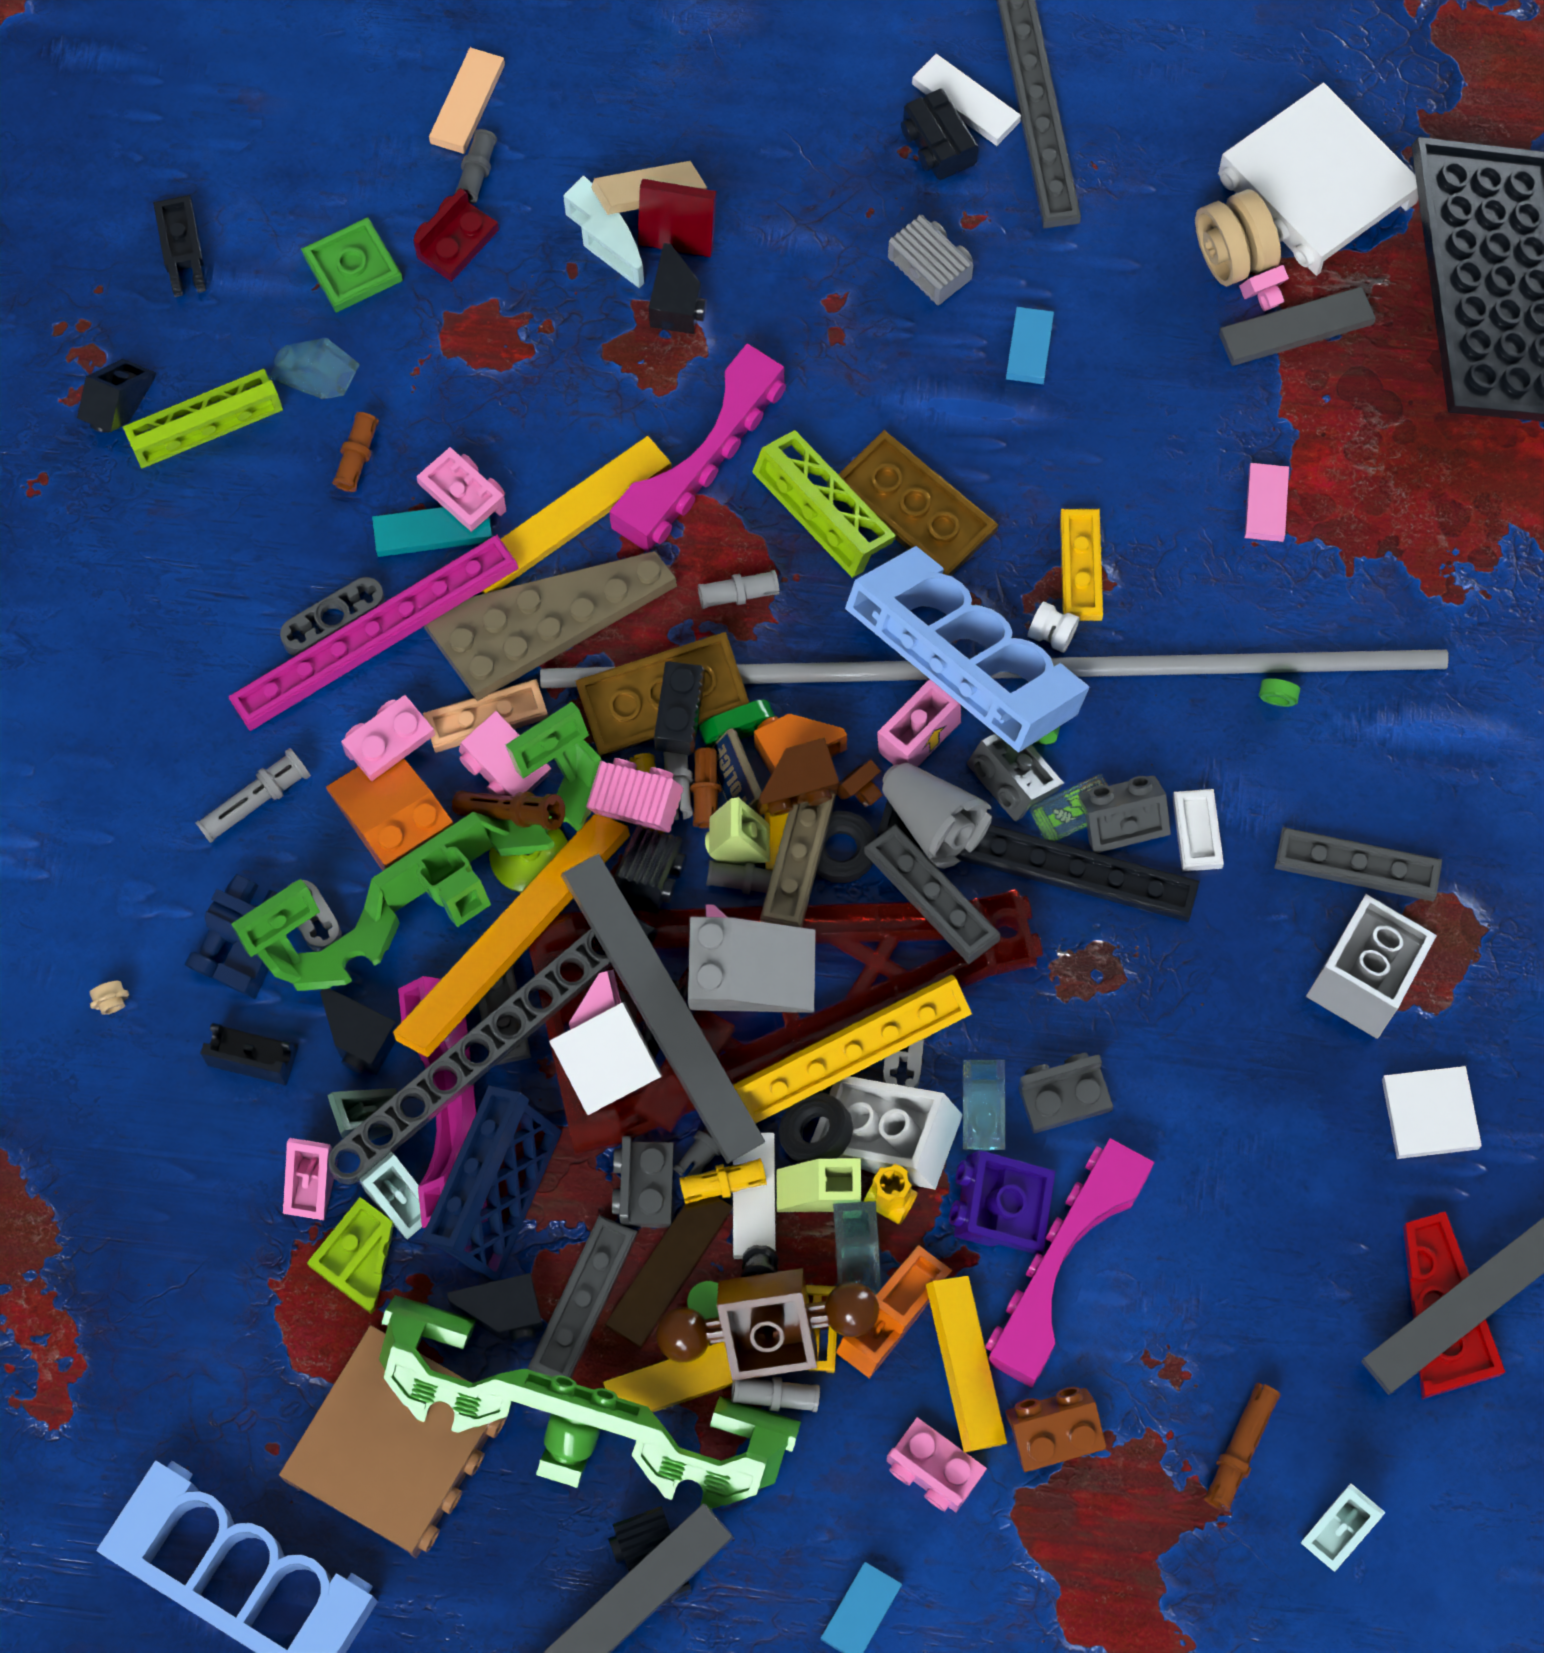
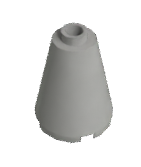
M908 762L893 765L883 777V794L925 855L936 867L945 869L954 866L960 862L955 857L964 848L971 853L985 836L991 824L992 816L987 812V809H991V806L983 799Z

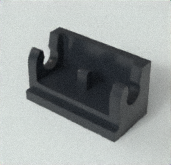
M217 1023L211 1024L210 1044L204 1043L200 1053L208 1066L287 1085L298 1045L285 1040L279 1041L223 1027Z

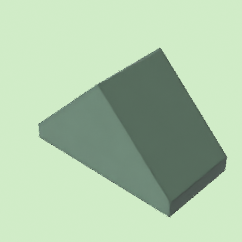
M396 1088L331 1092L327 1095L342 1138L344 1139L397 1094ZM383 1125L376 1126L369 1132L368 1138L371 1141L391 1134L392 1131Z

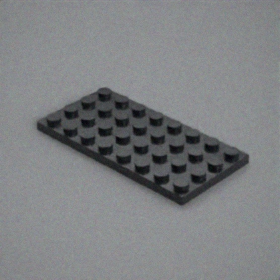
M1417 137L1411 147L1448 413L1544 422V152Z

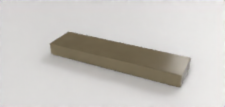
M837 791L835 794H832V799L825 803L810 806L808 802L794 805V809L788 813L760 922L802 928Z

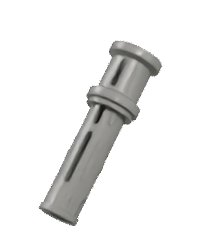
M291 748L285 751L286 756L271 767L258 770V774L255 775L257 777L255 781L229 798L203 819L195 822L210 843L270 798L279 800L283 797L284 790L301 778L308 779L311 776Z

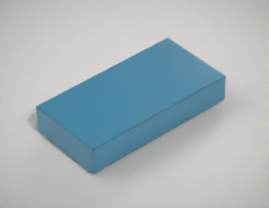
M1016 307L1006 374L1007 380L1044 385L1054 316L1053 311Z
M864 1562L824 1631L821 1640L841 1653H864L901 1589L902 1584Z

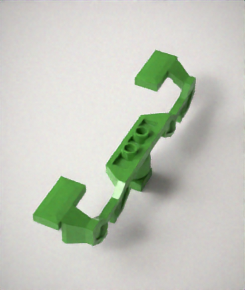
M570 702L505 746L516 772L523 779L555 759L564 776L557 795L561 796L565 804L563 822L569 823L576 831H579L583 828L587 817L591 814V810L586 808L599 763L602 760L584 740V738L589 736L579 708L573 702ZM472 812L371 879L365 906L355 929L322 951L296 953L286 934L320 913L308 887L301 879L251 910L231 925L249 956L253 957L257 954L274 977L290 982L297 991L329 989L332 986L347 985L352 979L345 971V965L351 958L365 956L374 966L381 962L400 924L394 912L427 892L439 906L445 907L449 918L459 927L491 905L481 880L472 870L471 861L491 848H494L500 856L532 854L540 850H550L555 844L548 836V830L542 828L541 825H531L530 827L523 828L515 825L512 820H497Z
M397 1295L394 1296L385 1310L382 1324L388 1325L379 1357V1361L385 1370L383 1378L417 1420L425 1422L429 1407L435 1402H445L452 1407L454 1422L451 1431L457 1433L507 1417L512 1402L551 1413L544 1435L546 1449L540 1459L536 1473L538 1476L577 1488L584 1474L588 1458L594 1452L601 1429L636 1440L632 1457L665 1498L673 1499L676 1487L681 1481L687 1479L694 1480L703 1490L700 1506L706 1504L710 1509L755 1496L758 1489L775 1484L785 1450L793 1451L801 1421L747 1404H734L731 1402V1399L719 1396L710 1426L751 1439L747 1452L723 1461L680 1448L649 1407L618 1398L617 1394L607 1389L596 1388L593 1390L577 1385L573 1379L566 1376L556 1375L551 1377L524 1368L500 1373L471 1383L433 1371L417 1351L422 1336L464 1349L473 1333L476 1320Z

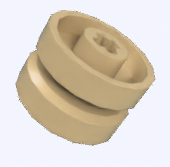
M1247 189L1227 198L1226 204L1216 201L1197 210L1195 225L1199 246L1209 269L1220 284L1227 287L1248 278L1250 271L1260 274L1279 265L1281 249L1277 229L1266 204L1255 191Z

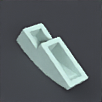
M582 176L563 195L566 215L581 226L584 247L640 288L644 284L643 264L627 224L620 213L607 215L591 188L592 182L585 176Z

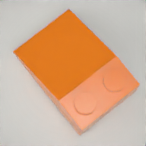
M404 758L372 782L358 766L326 786L327 791L382 871L454 825L432 791Z

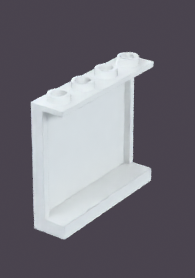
M1324 82L1223 153L1218 172L1221 182L1227 189L1234 190L1236 193L1251 189L1262 198L1273 218L1279 241H1283L1292 250L1300 265L1308 267L1316 276L1321 273L1323 263L1327 258L1399 206L1407 211L1418 201L1415 174Z

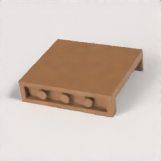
M370 1325L279 1476L286 1483L298 1490L302 1489L408 1551L411 1556L417 1559L422 1550L428 1552L435 1543L440 1532L436 1525L444 1512L450 1514L458 1504L462 1495V1491L458 1489L467 1474L473 1476L485 1456V1453L481 1451L489 1436L496 1438L504 1426L507 1417L457 1433L451 1431L454 1422L452 1407L445 1402H435L430 1405L425 1422L417 1420L383 1378L385 1370L379 1361L385 1333ZM420 1354L431 1370L468 1381Z

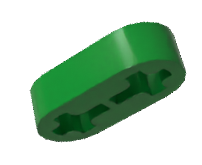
M757 700L707 719L700 725L699 730L706 746L711 748L727 730L732 728L736 730L739 740L754 735V731L757 730L763 721L775 715L768 700Z

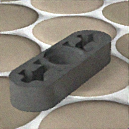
M369 577L359 578L287 620L280 631V637L285 650L289 654L296 656L384 603L385 596L380 583ZM366 591L368 595H372L373 601L367 604L364 599L361 600L359 594ZM349 600L351 607H354L355 613L350 614L345 601ZM330 609H338L344 613L342 621L336 625L325 624L322 621V617ZM311 621H316L317 627L321 633H316L315 628H313L311 625ZM299 631L302 635L305 634L306 640L302 643L297 639L294 640L293 633Z

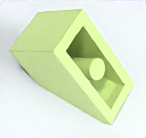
M739 797L731 798L710 816L709 832L705 836L707 852L720 863L742 866L746 865V862L754 864L770 862V824Z

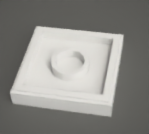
M625 1002L549 1041L587 1115L663 1076Z
M1466 1066L1384 1075L1382 1083L1397 1159L1478 1150L1482 1146Z

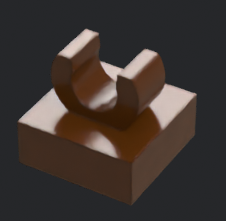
M871 759L859 764L839 781L837 788L838 797L844 800L855 795L864 807L872 805L883 796L878 787L870 781L881 772Z

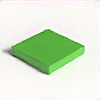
M368 217L301 249L303 257L336 313L403 281L401 272Z

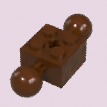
M803 1268L718 1281L717 1309L719 1317L705 1319L701 1313L691 1308L673 1309L660 1320L656 1331V1340L661 1352L667 1358L680 1363L692 1362L705 1353L709 1344L724 1342L732 1381L817 1368V1339L814 1328L830 1326L835 1332L845 1337L862 1336L875 1326L879 1317V1302L874 1292L867 1286L857 1282H847L834 1288L826 1301L809 1303Z

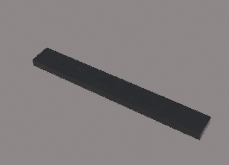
M887 799L877 837L896 824L922 850ZM994 825L989 826L985 836L971 853L964 848L955 856L964 862L1189 922L1200 882Z

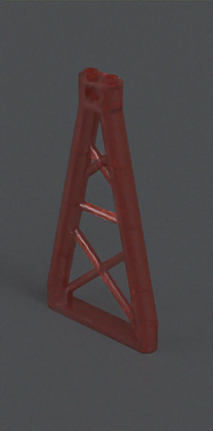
M1015 889L968 900L996 930L1001 926H1009L1016 931V936L1012 938L1000 936L998 943L970 964L953 949L909 970L889 960L899 942L946 940L911 902L808 905L802 928L815 930V944H831L866 964L844 999L801 1019L799 1012H782L785 1026L745 1044L694 1014L692 1015L706 1040L725 1052L717 1056V1059L734 1085L951 974L957 979L960 988L963 989L991 976L1036 966L1037 957H1042L1043 952L1038 933L1031 934L1027 920L1032 919V912L1027 895L1020 896L1018 890ZM763 906L717 908L728 918L760 922ZM706 908L659 909L658 915L642 910H632L635 916L658 930L657 938L652 944L654 949L689 948L690 917H706ZM582 911L558 914L529 946L535 976L591 929ZM598 939L591 943L594 951H604ZM880 942L875 951L862 944ZM689 965L678 981L680 982L677 987L678 991L682 988L683 984L688 987ZM611 966L606 971L614 970L618 989L629 995L616 970ZM879 973L889 978L872 986ZM540 990L538 992L542 1009H544L552 1001L549 994ZM559 1010L545 1022L549 1041L565 1033ZM551 1046L575 1154L622 1144V1136H631L632 1140L696 1110L675 1075L622 1100L618 1099L587 1115Z

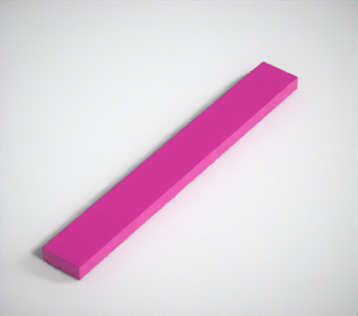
M495 535L228 697L249 731L516 571L519 569L517 562L499 536Z

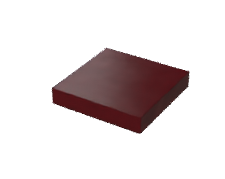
M642 178L639 189L638 245L662 249L663 244L667 243L671 244L677 252L711 257L714 249L717 191Z

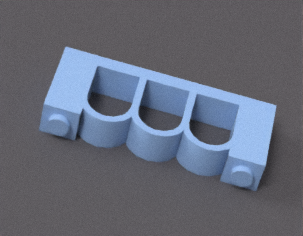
M917 546L854 581L845 609L1018 753L1078 715L1090 687L1061 663L1054 666L1050 656L1043 648L1027 640L1012 638L1010 624L1002 615L990 608L971 605L972 598L969 590L960 581L943 574L944 568ZM926 606L936 608L947 616L928 626L910 610ZM959 639H970L981 643L987 649L969 660L950 643ZM999 672H1010L1021 676L1029 683L1009 693L990 676Z
M155 1460L96 1551L256 1653H346L378 1602L369 1594L373 1586L353 1573H350L347 1579L336 1573L333 1579H331L330 1574L318 1562L307 1556H285L280 1543L263 1527L252 1523L234 1524L230 1512L215 1497L198 1491L199 1489L189 1481L193 1475L191 1472L172 1460L167 1467ZM196 1507L211 1508L216 1511L218 1516L219 1531L186 1585H183L150 1564L179 1519L187 1511ZM246 1538H257L266 1542L270 1551V1562L266 1572L237 1617H234L202 1597L201 1593L229 1550L237 1542ZM306 1569L317 1574L321 1583V1594L316 1606L288 1650L251 1628L278 1583L286 1574L295 1570Z

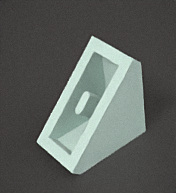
M391 1152L359 1180L370 1199L387 1218L393 1221L394 1226L401 1234L408 1239L422 1227L418 1194L419 1185Z
M1350 1483L1305 1536L1301 1544L1335 1572L1382 1518L1385 1512Z

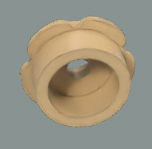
M121 981L101 984L90 991L93 1001L90 1003V1008L100 1010L102 1015L115 1013L125 1007L124 1001L128 998L129 991L123 989Z

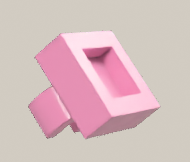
M1284 265L1249 278L1239 287L1244 299L1258 295L1260 306L1265 312L1284 302L1278 286L1287 281L1289 277Z

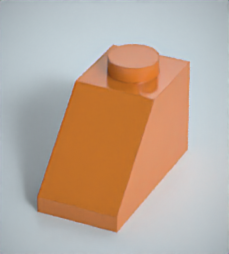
M787 714L781 718L774 716L763 721L757 730L754 731V746L772 775L786 748L825 738L830 756L833 757L847 750V734L841 727Z

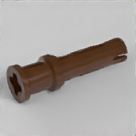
M459 790L455 793L452 800L453 811L458 816H467L472 812H476L494 819L512 820L515 825L523 828L530 827L531 825H541L546 830H557L565 817L564 801L557 794H547L544 797H538L531 792L522 791L514 796Z

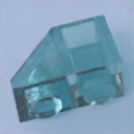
M321 338L286 345L281 348L275 356V366L269 377L278 383L321 399L344 396L360 364L328 338Z
M963 1060V1149H976L979 1151L1005 1150V1060Z
M876 1201L833 1204L838 1286L847 1282H857L867 1286L877 1295L881 1290Z

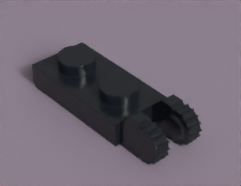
M187 195L153 202L164 265L167 273L169 272L174 296H183L184 287L178 270L188 268L193 270V283L198 293L206 291L202 270L204 261L191 196Z

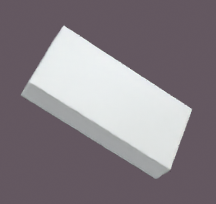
M1214 789L1174 792L1172 798L1182 872L1222 869L1224 862Z

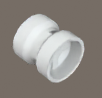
M1043 601L1034 616L1027 637L1036 641L1046 640L1051 643L1052 648L1064 653L1074 636L1080 617L1071 613L1061 614L1057 612L1055 606Z

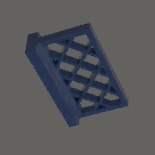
M488 1086L421 1240L430 1246L443 1249L486 1280L494 1282L499 1280L562 1130L529 1106V1099L521 1092ZM519 1122H520V1123H521V1130H519L518 1132H516V1129H517V1127H518V1125H519ZM542 1130L545 1132L539 1149L536 1150L534 1134ZM523 1141L524 1157L516 1161L515 1144ZM504 1159L505 1168L499 1170ZM525 1168L526 1179L523 1186L519 1188L518 1172ZM506 1179L508 1195L500 1199L498 1183ZM487 1198L488 1206L482 1209ZM509 1206L510 1216L506 1225L503 1226L501 1210ZM490 1218L491 1233L483 1237L481 1221ZM471 1236V1245L465 1247ZM493 1245V1255L489 1265L486 1266L484 1249Z

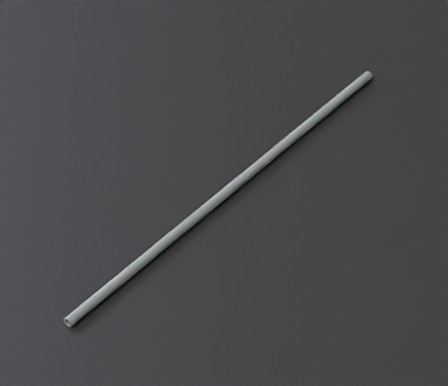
M1447 649L1062 657L1051 658L1054 666L1061 663L1077 677L1447 669L1448 651ZM909 661L737 664L743 684L929 680L926 675ZM615 667L541 668V688L577 687L575 680ZM999 672L990 676L992 679L1022 678L1010 672Z

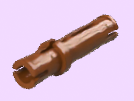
M1255 1383L1225 1454H1220L1216 1462L1219 1465L1218 1470L1204 1497L1208 1504L1218 1509L1222 1507L1224 1511H1230L1243 1478H1248L1251 1472L1249 1464L1260 1442L1272 1411L1281 1396L1274 1388L1265 1384L1263 1387L1261 1383Z

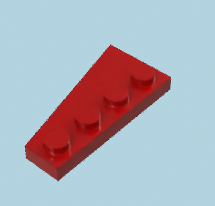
M1446 1211L1407 1222L1403 1226L1413 1319L1469 1276ZM1486 1319L1419 1371L1422 1399L1502 1376L1505 1373Z

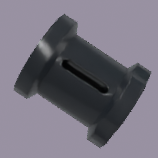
M753 1245L748 1248L742 1257L743 1271L741 1277L777 1272L779 1258L775 1250L766 1245Z

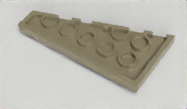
M653 551L473 596L423 627L475 699L479 701L677 587L675 576L658 554Z

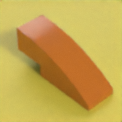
M918 1245L877 1293L879 1317L875 1326L868 1333L859 1337L844 1336L836 1353L870 1379L929 1304L926 1284L936 1280L947 1279L952 1270Z

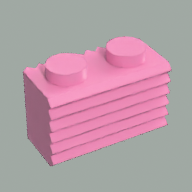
M614 758L613 764L600 761L586 808L597 815L669 833L671 825L674 823L678 802L681 800V794L683 793V786L673 779L674 774L656 767H651L649 773L636 770L637 765L635 763L620 758Z

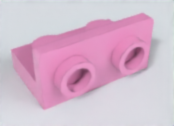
M451 447L416 476L418 484L471 532L492 513L496 512L499 516H502L506 512L503 488L492 478L486 480L478 472L477 465L466 454L460 456Z
M918 1417L896 1447L892 1448L887 1455V1462L892 1465L889 1471L906 1485L910 1486L914 1481L927 1492L924 1497L944 1512L949 1507L957 1513L987 1470L985 1466L966 1452L964 1453L963 1450Z

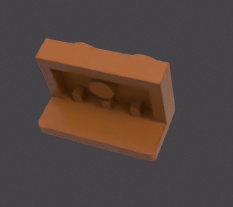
M1064 1388L1058 1391L1054 1397L1043 1400L1025 1399L1018 1402L1015 1408L1005 1411L1007 1420L1012 1427L1020 1464L1024 1472L1107 1449L1096 1402L1087 1388Z

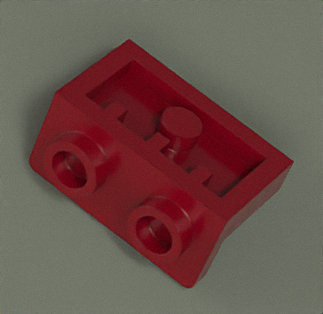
M460 188L453 196H448L443 200L438 212L429 222H424L417 229L413 240L417 258L452 282L499 231L497 221L470 204L467 192Z

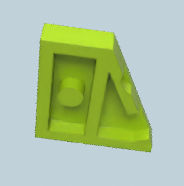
M359 1197L307 1264L316 1273L372 1314L377 1306L394 1223Z

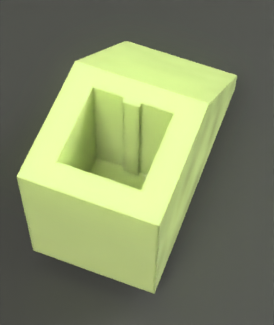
M861 1158L815 1159L777 1169V1212H860Z

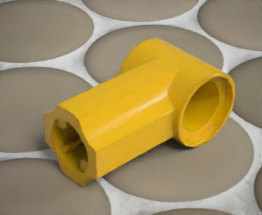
M897 1164L887 1168L880 1167L863 1204L900 1225L910 1211L918 1192L911 1189L912 1185L908 1181V1171Z

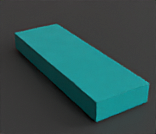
M444 507L372 517L378 557L479 544L492 538L490 516L471 532Z

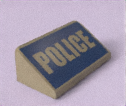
M732 728L727 730L711 747L717 753V779L722 786L726 801L739 797L758 814L757 804L762 792L737 732Z

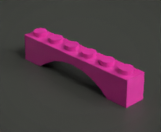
M747 343L725 370L723 406L714 428L704 443L689 458L673 469L653 478L632 483L609 511L611 528L648 553L656 543L662 544L669 536L675 519L680 514L684 516L691 509L695 502V495L701 487H708L713 482L718 473V466L725 458L731 459L735 455L741 444L740 439L748 430L753 431L757 428L763 418V411L770 402L775 404L781 398L786 389L784 366Z
M422 976L398 989L401 1023L441 979ZM466 1016L428 1058L418 1053L425 1068H428L468 1034ZM470 1046L465 1050L468 1060H470ZM441 1071L435 1075L433 1083L440 1090H450L456 1085L457 1079L451 1072ZM474 1084L436 1115L437 1133L434 1153L427 1173L418 1186L422 1228L427 1227L475 1118ZM485 1201L482 1209L487 1207V1201Z
M1111 1138L1104 1150L1096 1146L1085 1167L1091 1171L1084 1185L1078 1181L1074 1185L1065 1203L1071 1206L1065 1220L1057 1217L1046 1237V1240L1052 1242L1045 1256L1039 1253L1036 1254L1026 1273V1276L1032 1278L1025 1292L1016 1290L1006 1309V1312L1012 1315L1004 1329L999 1326L995 1328L985 1347L991 1351L988 1360L989 1365L1030 1388L1034 1387L1055 1346L1052 1327V1294L1055 1279L1063 1261L1075 1244L1093 1227L1112 1215L1130 1209L1133 1206L1155 1162Z

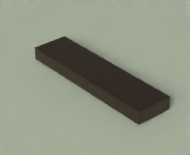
M717 1196L685 1204L606 1322V1327L639 1349H642L733 1212V1206Z

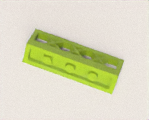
M261 369L125 425L123 429L141 469L283 411L272 380H269L265 369Z
M796 430L762 447L753 468V474L852 578L864 572L872 554L893 543L896 535ZM792 445L802 456V461L788 458L782 450ZM808 474L821 476L827 482V487L814 485L808 479ZM833 500L846 502L852 508V514L839 511L833 505ZM859 527L872 529L878 535V538L869 543L858 531Z

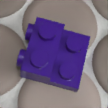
M982 1150L966 1156V1160H962L959 1163L955 1177L956 1183L962 1185L960 1200H956L953 1203L949 1213V1222L951 1225H955L954 1237L990 1247L999 1244L1033 1254L1044 1252L1056 1171Z

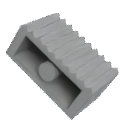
M919 215L917 219H914L911 224H908L906 228H902L900 232H897L889 240L888 258L890 261H893L900 271H903L911 281H914L915 285L919 286L920 290L924 291L936 305L943 303L972 279L973 259L970 253L961 245L955 247L947 239L944 228L936 221L930 223L923 215Z

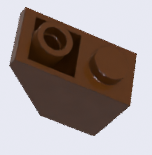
M825 738L785 749L759 797L757 804L759 815L770 813L771 817L780 816L791 812L794 809L793 806L808 802L810 806H815L832 799V794H835L837 791L839 780Z

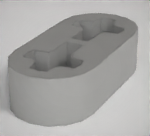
M302 880L308 887L320 913L297 928L307 945L312 950L319 952L340 939L342 932L335 916L317 887L307 880ZM319 920L323 928L329 929L328 934L330 937L326 940H322L319 936L315 937L317 933L312 924L313 922Z
M924 1039L910 1045L908 1052L898 1051L885 1058L883 1070L884 1083L898 1085L897 1079L890 1076V1074H897L899 1061L907 1062V1075L913 1076V1079H906L905 1085L901 1086L918 1088Z

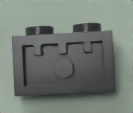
M996 733L981 740L967 761L968 767L974 772L975 776L984 784L1014 821L1023 818L1030 806L1057 793L1064 784L1032 745L1018 753Z
M1153 775L1137 776L1127 782L1111 786H1096L1090 791L1082 792L1078 795L1079 802L1085 811L1089 846L1094 853L1171 835L1166 793Z
M1080 1053L1067 1058L1064 1061L1065 1064L1049 1068L1047 1064H1043L1025 1071V1076L1020 1078L1018 1089L1033 1134L1113 1110V1104L1100 1069L1102 1065L1100 1055L1089 1057L1087 1053Z
M622 1136V1148H614V1173H621L620 1189H613L612 1214H619L621 1225L650 1228H670L672 1225L673 1142H632L631 1136Z

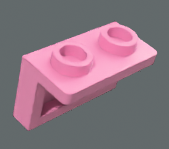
M404 695L397 701L390 700L378 710L377 715L367 723H359L353 726L346 733L345 739L341 743L346 756L350 760H354L372 782L435 735V731L408 697Z

